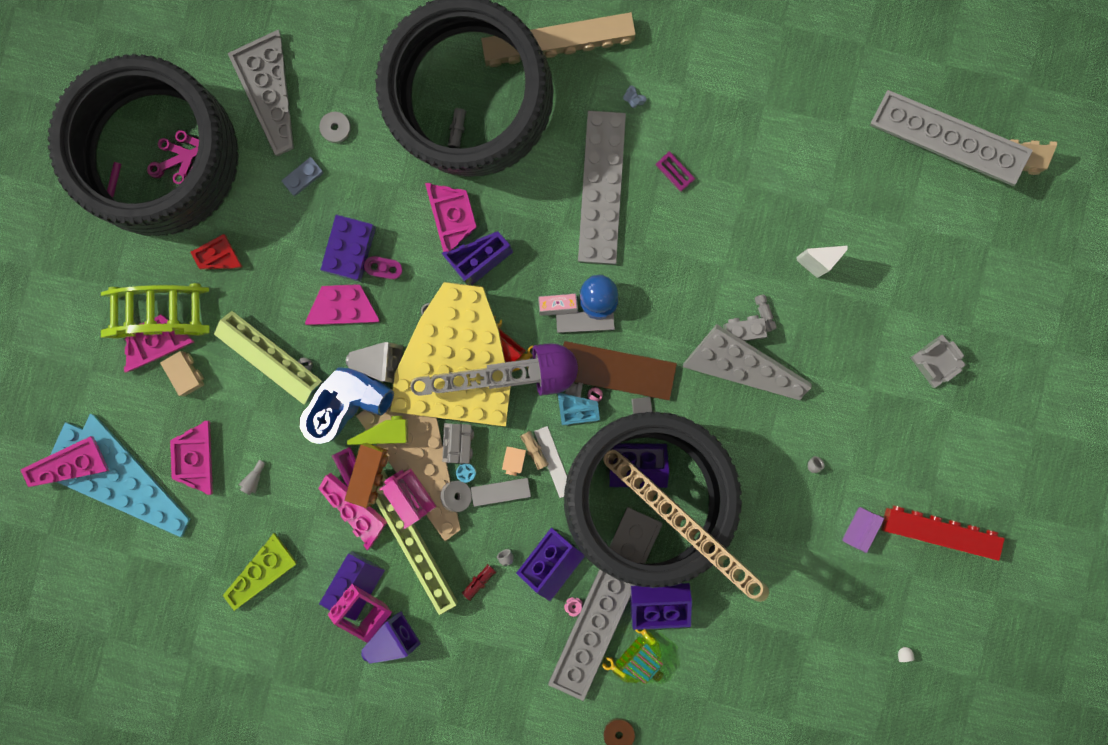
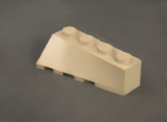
M1010 140L1017 144H1020L1019 140ZM1031 140V142L1020 144L1033 150L1023 171H1028V174L1039 175L1048 169L1057 147V142L1050 141L1048 145H1039L1040 141Z

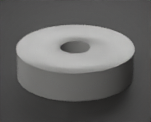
M340 112L327 113L320 121V132L328 142L341 143L350 135V122ZM338 125L337 130H332V127Z
M451 481L442 488L440 498L442 505L447 510L461 512L470 505L472 494L470 488L464 482ZM455 493L458 495L457 500L454 498Z

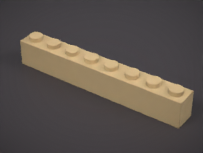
M631 12L530 30L547 58L555 57L559 53L573 54L576 50L582 49L583 51H591L594 47L599 46L608 48L616 43L626 45L635 39ZM496 36L481 38L486 66L498 67L501 63L509 62V64H516L520 62V54L509 43Z

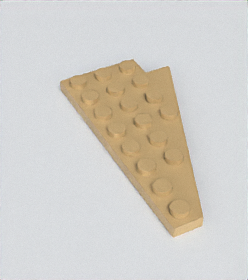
M391 406L383 415H377L366 410L362 411L356 417L366 430L385 420H391V416H403V419L408 420V443L376 445L388 450V462L396 473L402 469L404 472L410 468L412 469L436 505V508L426 515L444 541L460 531L458 513L447 510L442 505L440 498L442 488L451 480L447 462H442L443 443L437 418L391 412Z

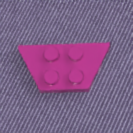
M425 183L443 252L452 251L477 228L467 191Z
M360 284L321 286L305 321V325L380 322V319Z
M164 315L155 317L157 324H167V321H169ZM175 331L162 332V335L135 333L133 337H125L127 344L125 346L126 366H124V372H131L195 342L188 335H175Z
M204 421L202 424L170 440L171 476L175 481L182 482L207 495H212L210 421Z

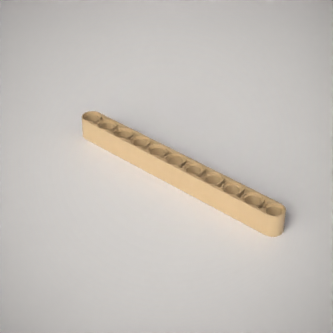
M610 450L605 454L604 463L742 592L757 602L765 601L768 598V587L625 456L616 450ZM618 458L617 463L613 464L614 460ZM631 469L630 475L626 477V473ZM645 482L643 488L640 489V484ZM658 494L657 500L653 501V497ZM672 506V511L667 514V509ZM686 519V524L680 527L681 521ZM700 532V538L695 540L696 533ZM715 545V551L709 554V548ZM730 558L729 566L724 568V561ZM745 572L744 580L739 582V574ZM760 586V593L754 596V588Z

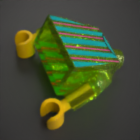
M646 629L643 631L635 630L637 633H641L643 637L639 635L616 662L611 657L606 658L611 662L610 667L604 663L602 664L605 670L611 669L612 673L625 683L641 682L647 684L651 678L658 682L663 677V672L659 670L663 666L660 660L662 656L660 644L651 632H647Z

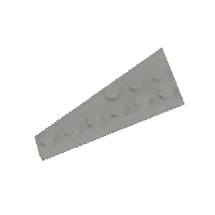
M278 29L228 53L276 156L294 149L281 31Z
M717 324L683 363L684 368L800 400L811 389L810 382Z

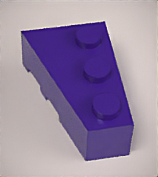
M499 231L476 239L473 243L458 246L459 248L449 252L445 251L442 255L466 285H473L511 255L513 250Z

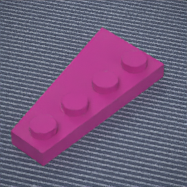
M94 436L81 440L20 469L28 487L109 471Z
M330 472L325 476L318 489L333 508L337 507L341 513L340 517L344 522L348 521L354 529L352 532L356 537H360L365 543L363 546L366 550H369L386 526L387 521L371 507L364 508L344 501L348 487Z

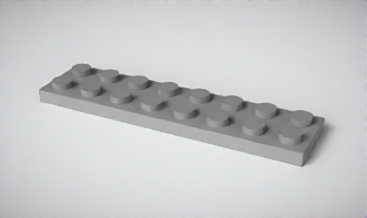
M887 90L870 123V126L1011 186H1015L1033 151Z
M588 111L578 262L616 265L626 113Z

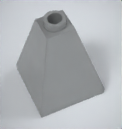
M384 342L352 351L346 357V365L352 370L377 380L394 383V375L402 359L403 346Z

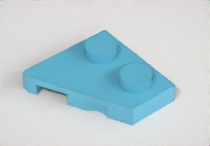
M558 393L562 425L600 420L598 401Z

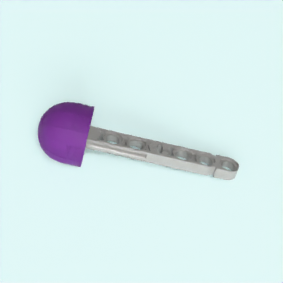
M540 344L533 346V359L486 365L487 368L435 374L432 377L429 375L420 376L412 380L410 387L415 395L422 396L430 395L432 392L445 393L482 387L494 389L536 383L538 393L542 396L560 393L568 389L576 379L578 365L574 354L566 347L559 344ZM526 366H528V367H527V373H528L529 377H526V370H525V368H524V367H526ZM520 368L522 376L520 378H513V369ZM497 370L503 373V378L500 381H495L492 378V374ZM479 373L480 376L484 377L480 380V383H477L476 380H471V385H468L466 375L470 374V378H475L476 374ZM456 376L464 378L462 386L454 385L453 380ZM438 378L445 381V385L441 389L434 387V381ZM417 381L425 383L423 391L419 392L414 389V384Z

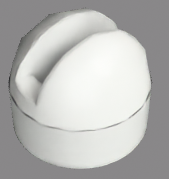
M903 647L899 650V662L915 660L914 653L910 648Z

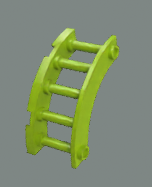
M192 283L189 286L108 287L107 291L101 292V296L110 297V325H108V328L101 330V338L121 339L133 337L135 333L162 335V332L175 331V335L200 336L208 334L209 325H202V322H200L199 294L209 292V288L201 287V284ZM155 293H169V321H167V324H157L155 321ZM177 293L192 294V322L190 324H179V321H177ZM146 294L147 321L144 324L136 325L134 323V295ZM126 296V322L123 323V326L118 325V298Z

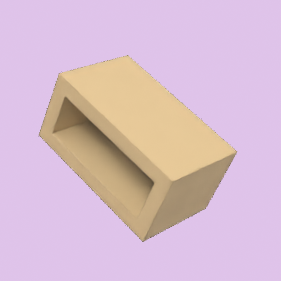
M182 351L160 362L178 395L186 396L204 386L202 381L204 378L201 372L194 368L192 356Z

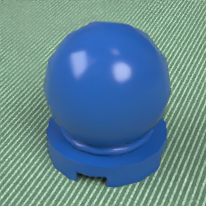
M601 274L588 278L580 290L581 308L590 318L596 320L606 319L607 316L616 311L618 306V288L609 277Z

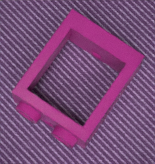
M351 584L336 605L331 608L328 616L334 625L368 643L392 612L384 602ZM360 597L374 605V607L362 623L357 626L343 617Z

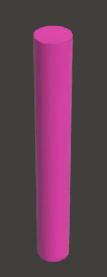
M117 162L113 164L107 188L108 193L112 197H114L122 165Z

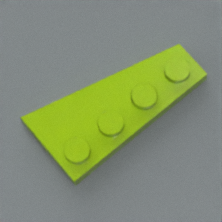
M276 533L271 535L257 555L245 567L244 571L223 594V597L234 611L298 564Z

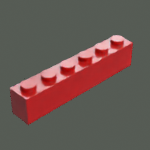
M893 506L892 509L886 508L881 527L882 531L997 561L1000 560L1005 538L998 537V532L987 530L986 533L979 532L980 528L968 525V528L960 527L961 523L949 520V524L944 523L942 518L932 515L930 519L924 518V513L912 510L911 514L904 512L905 508Z

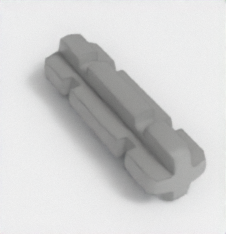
M763 294L755 297L756 305H759L758 311L760 316L765 320L766 331L775 330L776 324L775 321H772L773 316L769 304H766V296Z

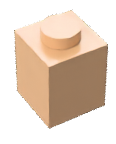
M507 446L502 467L503 470H506L505 474L517 476V473H522L526 450Z

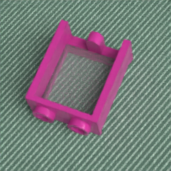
M411 468L406 472L402 469L384 481L385 486L379 489L384 491L383 493L404 522V529L436 508V505Z

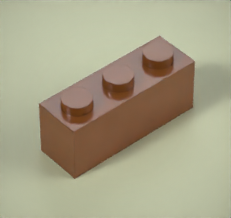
M369 443L360 445L344 501L364 508L370 507L376 502L378 493H376L377 486L381 484L383 479L382 469L387 465L389 459L387 449Z

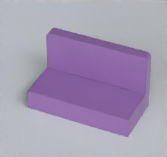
M859 507L842 541L867 553L884 518Z

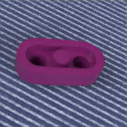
M372 256L366 259L364 263L365 271L371 276L396 280L403 273L401 264L396 260ZM373 264L378 265V268L376 270H372L371 267ZM392 267H396L397 269L396 273L394 274L390 273V269Z

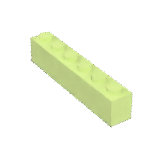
M231 311L219 321L214 335L298 401L305 405L315 395L322 381L240 316Z

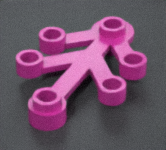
M184 131L176 133V140L180 143L187 142L196 147L188 150L170 143L165 138L158 141L160 149L163 151L169 150L179 155L161 163H150L147 167V172L150 176L161 178L166 169L182 163L179 172L174 174L173 181L179 185L186 178L192 159L197 156L199 139L189 136ZM181 134L185 135L183 140L179 139ZM167 142V146L163 148L162 143ZM157 166V171L152 172V168ZM178 176H182V180L180 182H177Z

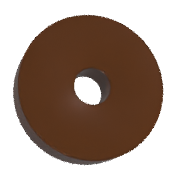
M615 718L609 721L604 728L603 735L606 745L633 744L635 733L632 725L627 720ZM617 732L623 733L620 738L616 737L615 734Z

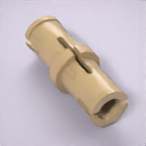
M529 431L521 435L520 437L528 450L527 453L531 455L537 469L539 470L549 465L541 451V445H538L532 432Z

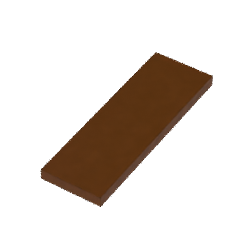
M564 341L563 346L569 349L577 360L578 372L574 382L670 401L677 363Z

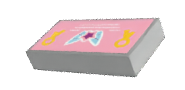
M576 293L538 296L540 316L578 313Z

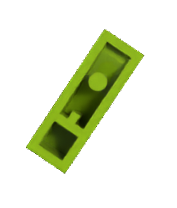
M391 416V420H385L349 439L347 445L408 443V420L403 419V416Z

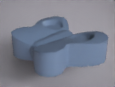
M632 85L629 86L623 96V99L633 108H636L637 105H643L647 100L645 96L638 95L636 88Z

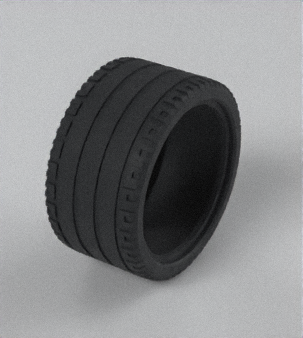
M433 0L426 2V5L423 7L421 5L418 6L417 9L410 12L411 14L408 17L405 16L397 24L398 27L391 31V35L387 38L388 42L383 45V50L380 53L381 59L377 63L375 89L378 96L376 98L386 126L389 127L393 137L406 151L445 173L464 177H478L491 173L495 174L505 170L507 167L510 168L531 152V148L534 145H537L543 131L545 132L549 116L552 112L554 93L552 74L548 61L536 38L518 16L496 2L493 3L491 0ZM480 32L496 36L515 48L523 62L525 91L516 117L500 135L476 147L456 149L433 143L420 128L412 106L413 80L420 63L434 46L454 35Z
M126 54L123 57L114 56L112 59L107 58L106 61H99L98 64L91 65L90 69L83 70L81 75H77L75 77L76 80L69 83L70 86L64 89L63 96L60 95L59 102L55 104L56 109L52 112L53 117L49 122L51 127L48 128V141L50 143L48 150L50 151L49 158L52 160L51 165L54 168L55 175L59 177L57 180L62 185V188L68 192V195L90 214L123 230L141 235L167 236L169 233L174 235L184 232L185 229L190 230L192 227L198 226L199 222H204L209 216L211 217L213 215L212 212L214 210L217 211L219 206L223 204V199L229 195L228 193L232 189L231 184L235 182V175L237 174L236 166L239 164L238 140L236 135H234L236 132L231 120H229L228 114L218 100L198 80L181 67L162 58L157 59L154 56L143 54L141 56ZM166 95L187 101L196 117L199 131V146L195 162L186 178L170 193L156 200L138 204L116 202L101 181L96 160L98 141L108 120L127 103L145 96Z
M665 412L631 414L619 418L599 430L575 457L567 475L564 490V511L567 525L576 545L585 557L606 574L620 581L641 587L659 588L678 585L699 576V574L711 568L713 564L693 545L672 559L650 564L635 563L614 552L598 534L589 509V488L597 465L611 448L631 439L656 438L678 446L696 462L707 484L709 507L703 528L725 548L730 546L740 521L739 513L742 510L740 495H742L741 484L737 478L739 476L727 450L723 449L721 442L701 425L695 424L694 421L685 417ZM715 545L709 548V554L715 551Z

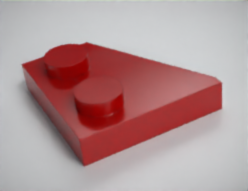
M225 234L190 252L198 268L201 270L243 267Z

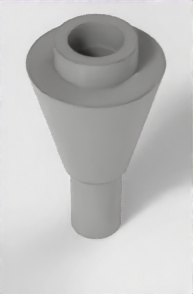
M259 460L254 470L239 483L242 492L251 495L252 492L256 494L260 473L266 463Z

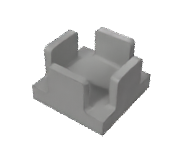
M943 334L910 357L933 388H936L942 382L952 379L965 366V363L962 361L963 353L953 341L948 342Z

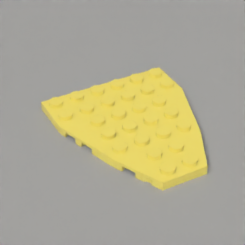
M450 282L442 284L420 318L395 372L393 384L394 398L391 404V412L506 426L511 386L494 389L482 387L445 393L432 392L430 395L422 396L415 395L410 387L412 380L416 377L428 375L432 377L435 374L487 368L486 365L505 363L499 329L492 314L484 287ZM495 371L492 374L493 380L500 381L503 378L502 371ZM479 373L476 374L475 378H470V374L466 375L468 385H471V380H476L477 383H480V380L484 378ZM456 376L453 380L454 385L462 386L464 378ZM441 378L434 381V387L437 389H441L445 385V381ZM417 381L414 384L416 391L420 392L425 388V383L422 381Z

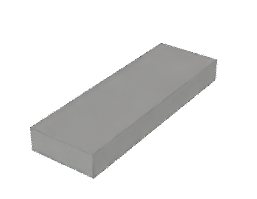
M585 312L556 314L557 333L614 330V313L607 316L606 319L600 320L590 318Z
M528 478L471 487L474 506L531 497Z

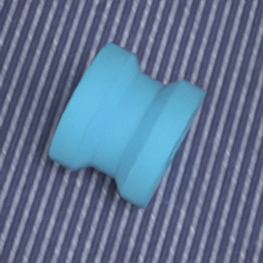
M463 463L457 468L456 476L461 482H470L476 476V469L472 464Z

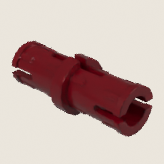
M487 564L477 576L472 578L473 581L461 593L471 601L481 588L484 589L486 587L485 584L496 574V571Z

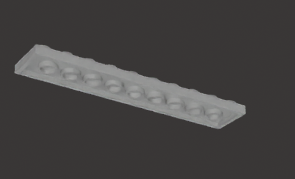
M627 507L609 547L629 561L645 564L663 523ZM599 569L548 682L549 686L584 701L630 598L631 586L635 585L620 581Z

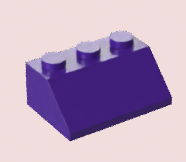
M620 443L610 449L616 450L625 456L659 488L668 487L669 465L667 444ZM618 458L614 460L613 464L617 463ZM609 468L610 487H629ZM631 469L626 473V477L630 475ZM642 482L640 487H643L645 482Z
M550 528L516 574L537 594L551 601L585 555L557 531Z
M349 552L319 605L331 610L351 584L371 595L385 570L357 553ZM359 597L344 617L356 621L367 601Z

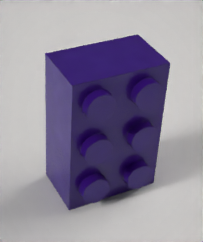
M335 215L320 270L327 274L361 282L365 270L364 263L368 259L376 227L370 223Z
M689 583L659 588L631 586L633 630L691 627L692 598Z

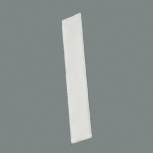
M548 426L534 432L539 445L542 447L541 451L549 463L547 465L558 495L561 498L564 497L567 476Z

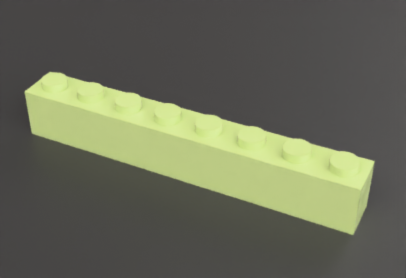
M382 469L383 479L381 484L377 486L376 493H378L376 503L440 615L456 606L458 601L414 523L404 529V522L383 493L384 491L379 490L385 486L384 481L388 479L384 469Z

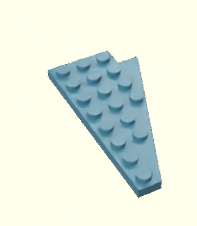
M89 415L83 429L65 422L50 455L90 436H94L109 471L58 481V483L174 535L183 537L190 518L96 415Z

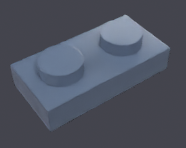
M310 157L286 176L282 182L295 197L324 172Z

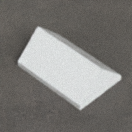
M847 246L811 248L797 256V261L818 278L830 271L848 249Z

